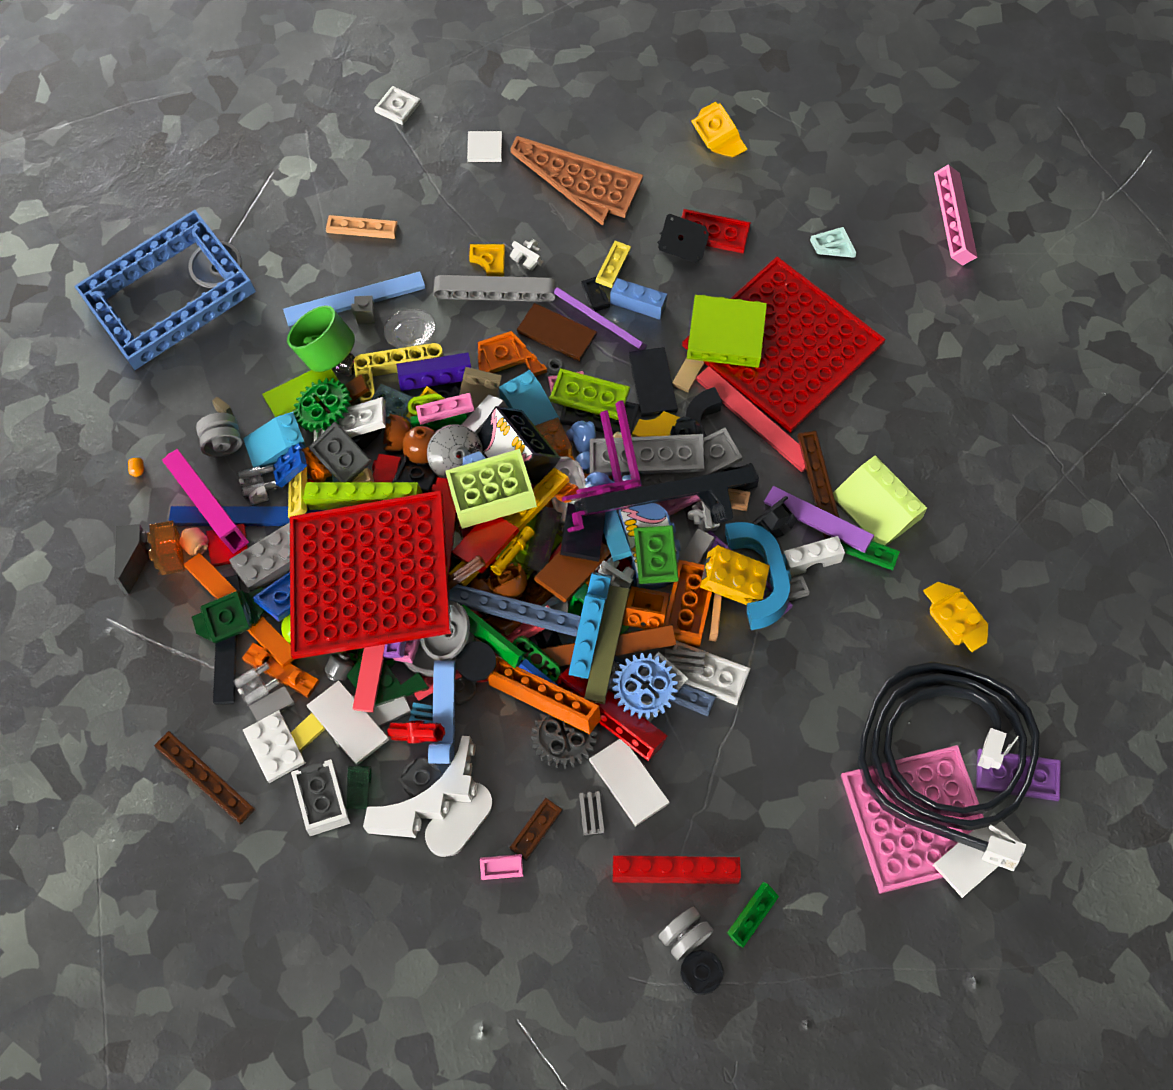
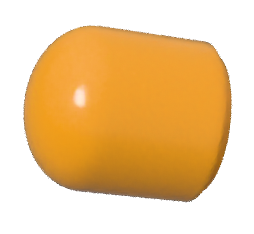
M132 458L128 461L129 474L139 477L144 473V461L141 458Z

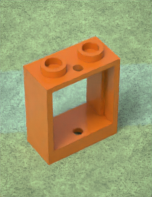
M632 586L625 609L623 625L641 629L664 626L670 593Z

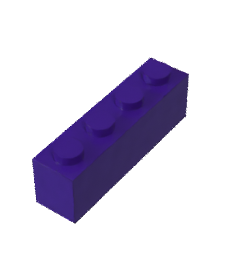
M469 353L396 364L401 391L463 381L465 367L471 368Z

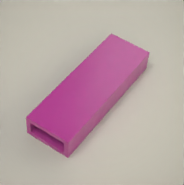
M178 449L162 459L163 463L210 526L233 554L249 543Z

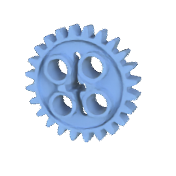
M641 653L640 659L633 655L632 662L626 658V666L623 664L619 665L621 672L615 671V675L619 678L612 680L613 683L617 684V686L612 687V691H618L614 695V699H621L618 706L624 704L623 712L630 709V716H633L635 712L638 713V719L642 717V714H645L646 718L649 719L650 713L656 718L658 710L664 714V706L667 708L671 707L668 700L675 701V697L671 694L678 692L677 689L673 688L678 682L672 681L676 673H669L672 666L666 668V660L660 663L659 656L653 660L651 653L648 655V658H645L644 654ZM646 668L649 675L641 676L638 673V669ZM631 674L635 675L636 678H637L639 681H637L636 679L632 678L630 675H631ZM657 680L662 681L664 688H655L654 682ZM646 682L649 684L648 688L641 689L642 684ZM633 683L636 686V690L629 692L625 685ZM652 692L658 694L659 698H656ZM649 696L652 703L649 705L643 704L641 697Z

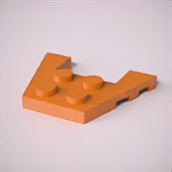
M512 331L478 342L479 370L495 373L525 363L528 370H531L534 376L547 373L546 366L537 360V357L526 348V345Z

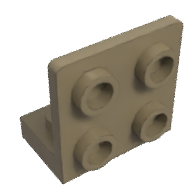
M465 367L459 395L470 393L475 410L488 394L497 397L502 375Z

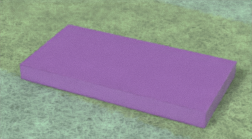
M978 749L976 790L1002 793L1007 789L1015 775L1018 765V754H1006L999 769L992 767L986 769L978 766L982 749ZM1026 755L1024 771L1011 795L1018 796L1023 787L1030 762V756ZM1038 758L1032 783L1025 797L1053 801L1060 800L1061 760Z

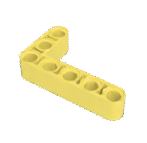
M437 343L356 356L354 359L355 376L357 377L360 374L365 376L370 389L369 392L359 397L360 402L364 403L376 399L373 376L398 373L397 363L442 357V347Z

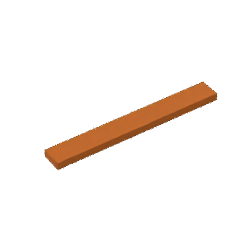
M198 553L184 563L185 568L216 599L237 591L201 553ZM261 616L256 626L247 630L283 668L295 660L291 657V645L263 616Z

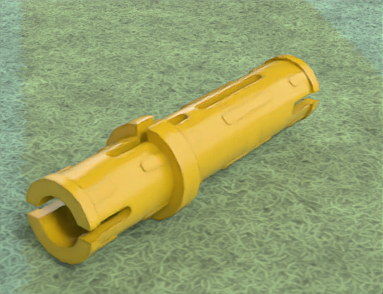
M525 526L519 535L514 537L508 548L491 566V570L495 574L501 575L520 550H524L526 543L535 534L534 530L529 526Z

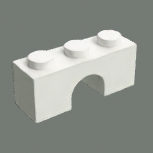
M835 536L784 551L783 554H785L787 561L785 567L786 570H790L791 576L805 573L808 567L816 563H822L823 567L840 563L843 560L845 551L839 537Z

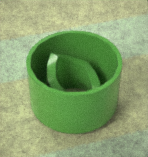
M325 305L308 311L298 319L288 334L287 343L309 369L315 372H324L336 367L349 355L355 343V335L331 306Z

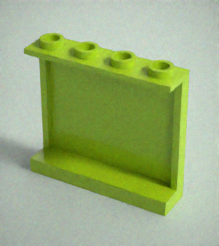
M695 295L687 359L759 368L767 303Z

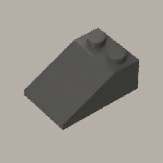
M140 524L116 526L114 579L124 595H129L149 559V551H152V541L148 539L147 532L142 529Z

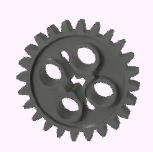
M540 713L541 720H535L537 727H532V732L535 734L531 735L534 741L532 743L533 748H537L536 755L542 754V761L548 758L549 766L555 762L556 768L559 767L560 763L563 764L564 769L567 768L568 763L575 767V761L582 764V757L589 759L588 752H594L592 746L597 744L596 740L593 739L597 738V732L594 730L591 734H588L574 726H567L566 722L549 714L544 715ZM558 721L562 722L564 733L567 737L568 745L571 750L570 752H568L566 749L565 741L563 736L561 735V728L559 726ZM551 727L557 729L555 732L547 731V729ZM574 740L582 741L579 745H574L572 742ZM556 745L563 747L559 751L552 749Z

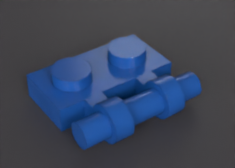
M301 442L295 446L292 445L285 455H281L274 464L276 469L273 471L275 482L281 488L307 467L305 454L301 451L304 445Z

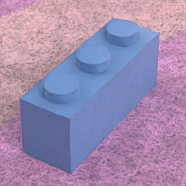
M619 278L616 279L610 295V304L659 320L665 310L667 301L666 293Z

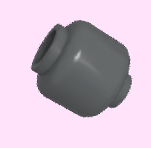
M343 651L331 654L325 667L327 677L334 682L347 680V674L354 667L351 656Z

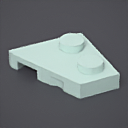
M844 227L811 236L810 241L817 254L856 257V251Z

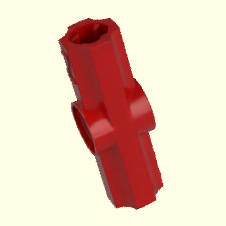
M424 720L390 723L387 729V735L391 740L407 741V743L442 741L445 735V728L441 723H425Z

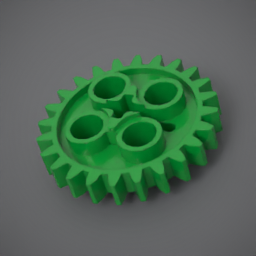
M325 378L324 382L319 379L316 385L312 382V387L306 386L307 391L300 392L302 397L296 398L299 403L294 404L296 409L293 412L298 424L305 430L309 429L310 432L316 430L317 433L320 432L321 428L326 431L327 427L331 426L334 422L340 424L339 419H345L343 413H349L347 407L351 406L349 401L352 400L349 396L351 393L344 383H341L340 380L335 381L334 378L330 381L328 378ZM315 397H318L320 401L325 405V407L328 408L330 414H327V412L322 408V406L314 399Z

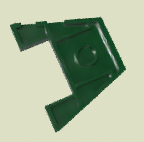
M362 656L347 674L355 689L357 688ZM383 660L375 707L404 696L413 695V693L419 691H426L429 687L419 673H416L401 684L386 661Z

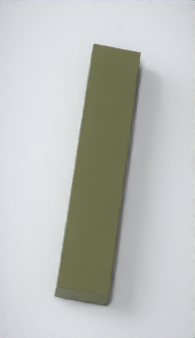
M612 585L609 587L584 699L590 702L605 704L628 601L629 588Z

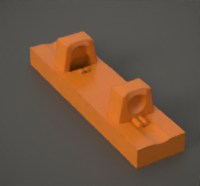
M254 642L242 657L244 662L255 668L264 664V661L269 657L267 663L270 665V668L263 673L274 679L277 678L279 682L307 698L311 696L320 683L319 679L291 663L283 668L263 647Z

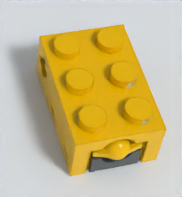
M719 545L707 553L700 588L745 605L763 600L770 565Z

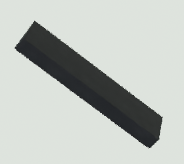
M237 635L215 643L214 705L234 704Z

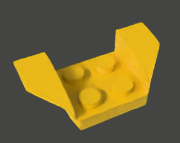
M714 102L702 108L698 117L691 120L700 137L712 152L735 157L748 150L741 140L735 124L721 103L717 104V102Z
M936 582L924 589L923 592L932 602L930 607L931 616L954 645H960L964 642L969 650L974 652L987 644L988 623L966 595L960 592L961 589L941 582Z

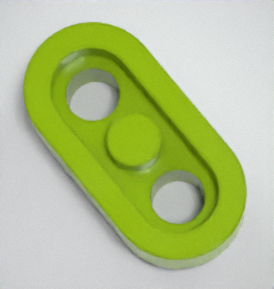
M436 393L413 397L408 402V410L411 414L417 416V410H415L417 404L422 405L444 398Z

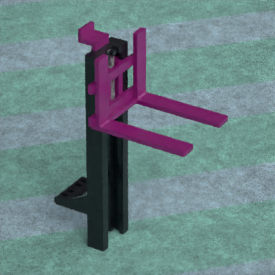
M621 400L615 403L631 480H622L608 410L600 413L614 483L576 490L577 494L562 497V502L581 498V500L574 502L576 510L572 514L574 527L568 528V532L584 529L583 516L697 495L710 510L713 523L719 524L733 518L728 489L755 482L753 467L751 466L640 487L641 481L624 401Z

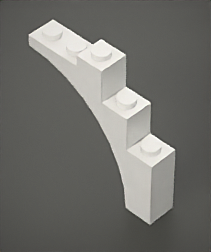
M462 736L458 751L451 765L429 789L399 804L367 807L363 825L367 833L416 838L417 831L421 829V818L444 820L445 813L449 811V801L472 802V797L477 792V784L472 776H469L472 773L471 756L475 755L476 750L471 737Z

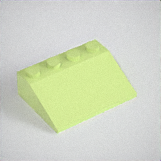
M520 449L445 471L462 529L537 507Z
M876 455L861 465L833 492L835 502L861 529L874 535L873 542L884 546L890 544L920 521L927 510V507Z

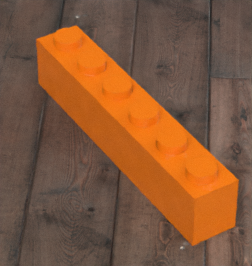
M499 657L496 658L495 670L488 677L490 686L588 734H591L601 720L599 705L520 667L513 668Z

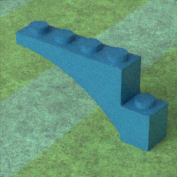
M592 572L568 675L585 679L589 678L611 585V575Z

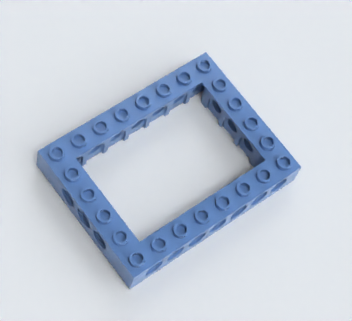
M193 210L74 286L134 370L256 292L250 279L196 210ZM196 242L225 281L217 283V286L206 293L203 292L202 296L191 303H186V306L177 312H172L171 316L160 323L158 321L154 327L146 332H141V335L134 339L106 299Z

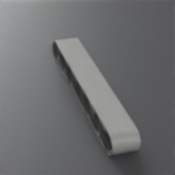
M438 275L434 280L433 295L439 299L550 302L556 297L554 294L556 281L552 278Z

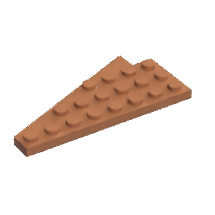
M516 136L510 148L511 153L601 225H604L609 213L623 218L626 217L643 181L642 174Z

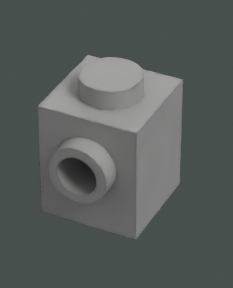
M354 296V304H351L352 314H355L357 323H375L373 296Z

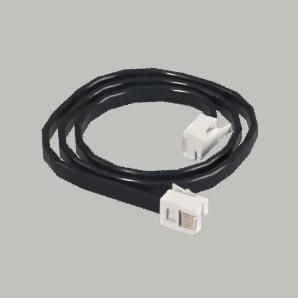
M938 662L907 666L887 679L873 701L860 739L858 766L866 790L884 811L903 822L983 851L981 860L1011 871L1015 870L1020 857H1022L1025 851L1026 844L1012 839L1009 835L994 827V825H997L1018 809L1032 783L1039 758L1040 732L1031 709L1012 688L987 675L961 666ZM929 672L938 673L913 678L895 690L880 712L873 733L871 761L878 783L895 802L893 804L886 799L872 782L865 760L867 739L878 706L891 687L908 676ZM943 684V686L920 690L900 703L886 727L883 754L891 778L910 799L908 800L897 791L885 776L878 755L880 732L884 720L896 700L914 688ZM944 695L970 699L981 705L989 714L993 728H990L985 739L978 766L986 769L990 767L999 769L1004 756L1008 754L1017 740L1019 743L1017 769L1007 789L988 803L968 807L939 804L915 791L898 771L891 750L893 728L904 711L921 700ZM1004 696L1021 713L1031 736L1030 762L1023 787L1015 801L995 816L975 820L959 819L988 813L1008 799L1024 771L1027 736L1018 713L1002 697ZM996 706L1011 721L1016 735V739L1012 744L1008 745L1004 754H1001L1007 733L1001 732L1002 721ZM989 827L988 829L996 833L999 838L991 835L987 842L951 828L970 831Z

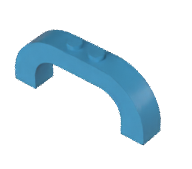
M747 522L725 524V536L728 547L731 550L740 548L753 549L762 556L765 564L770 565L768 577L773 592L762 601L747 603V617L751 630L767 627L778 621L788 607L791 573L785 567L787 565L786 556L781 554L775 537L763 527Z

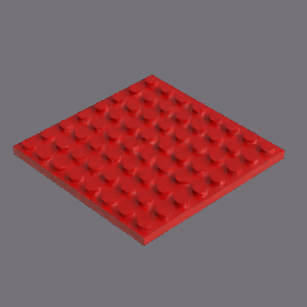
M776 257L730 298L767 303L759 368L703 362L791 433L885 343L886 339L779 257ZM689 336L682 341V346L687 350Z
M441 491L290 516V639L292 659L451 634L443 494Z

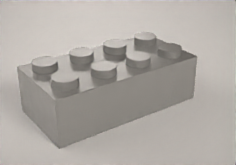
M290 522L229 559L234 571L249 592L260 587L265 589L290 572Z

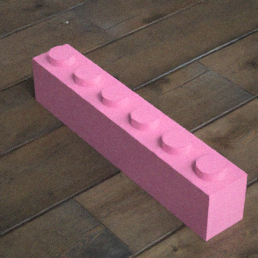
M947 165L935 172L934 175L951 258L961 265H965L978 257L960 173L950 165Z

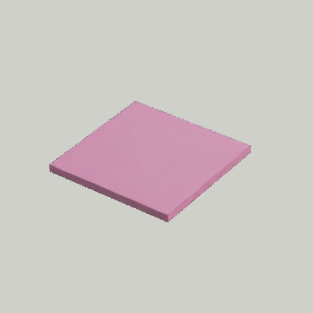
M958 745L895 760L898 771L912 788L936 803L957 807L979 804ZM882 763L887 779L903 797L910 800L891 778L887 763ZM869 766L868 769L872 782L889 802L895 804L878 783L873 766ZM860 769L842 773L841 778L879 894L944 878L933 864L958 842L909 825L884 811L866 790ZM978 814L959 819L975 820L984 818L983 814ZM951 828V829H954V830H956V831L965 833V834H967V835H968L971 831H973V830L968 831V830H962V829Z

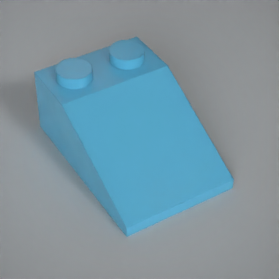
M531 370L499 386L500 399L504 400L508 408L522 410L539 432L560 421L545 391Z
M293 412L275 417L243 438L253 469L275 464L281 455H285L292 445L295 446L299 442L306 448Z

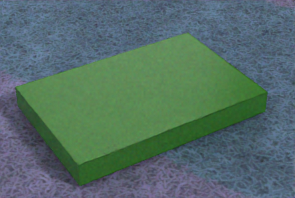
M673 525L634 528L639 584L678 582Z

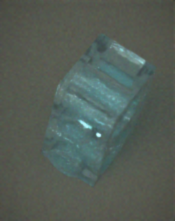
M380 384L371 400L383 397L386 401L385 410L387 417L390 414H394L408 419L406 417L409 412L408 402L413 397Z

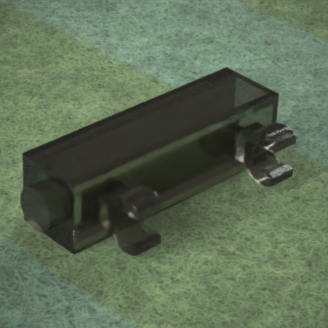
M545 506L538 513L533 529L535 534L530 539L522 568L526 575L533 578L549 563L556 534L563 537L565 523H560L562 513L552 507Z

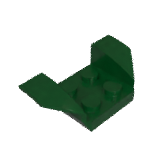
M263 587L249 593L235 591L200 607L201 613L192 616L196 634L213 643H218L256 626L265 610L254 602L253 597L264 590Z

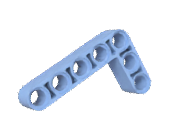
M454 660L434 661L433 723H441L445 728V735L442 741L429 744L428 762L432 764H450L454 759L456 671Z

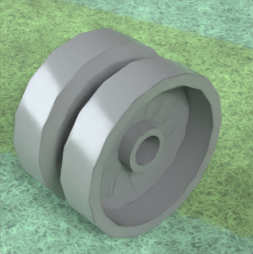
M209 414L201 418L196 424L200 449L207 456L222 457L236 452L242 445L237 419L232 414Z
M695 906L677 916L658 937L665 946L675 943L671 954L677 961L682 960L698 948L714 931L707 921L696 925L701 918V914Z

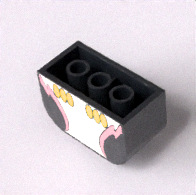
M495 406L480 430L479 439L482 444L483 455L486 458L520 449L530 483L533 485H537L561 459L522 410Z

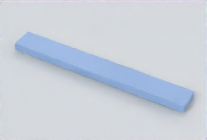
M419 271L284 308L283 310L288 326H292L308 311L319 306H331L339 313L351 309V304H354V296H373L375 303L425 289V284Z

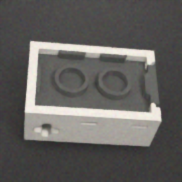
M332 760L324 761V764L321 762L302 768L300 771L295 770L291 772L305 827L310 836L350 824Z

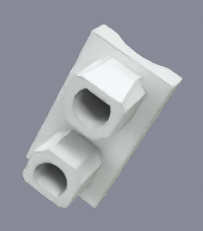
M533 239L530 242L525 240L523 245L526 247L516 241L512 243L514 248L510 254L512 260L519 263L523 256L527 257L523 265L531 271L537 264L541 266L543 263L540 256L536 254L540 252L536 240Z
M702 501L693 505L692 510L688 512V519L694 520V524H698L699 529L706 533L709 530L715 531L720 526V523H713L711 512Z
M612 556L606 562L603 560L598 573L611 575L612 586L630 588L635 571L630 567H626L623 572L619 571L616 568L620 562H613Z

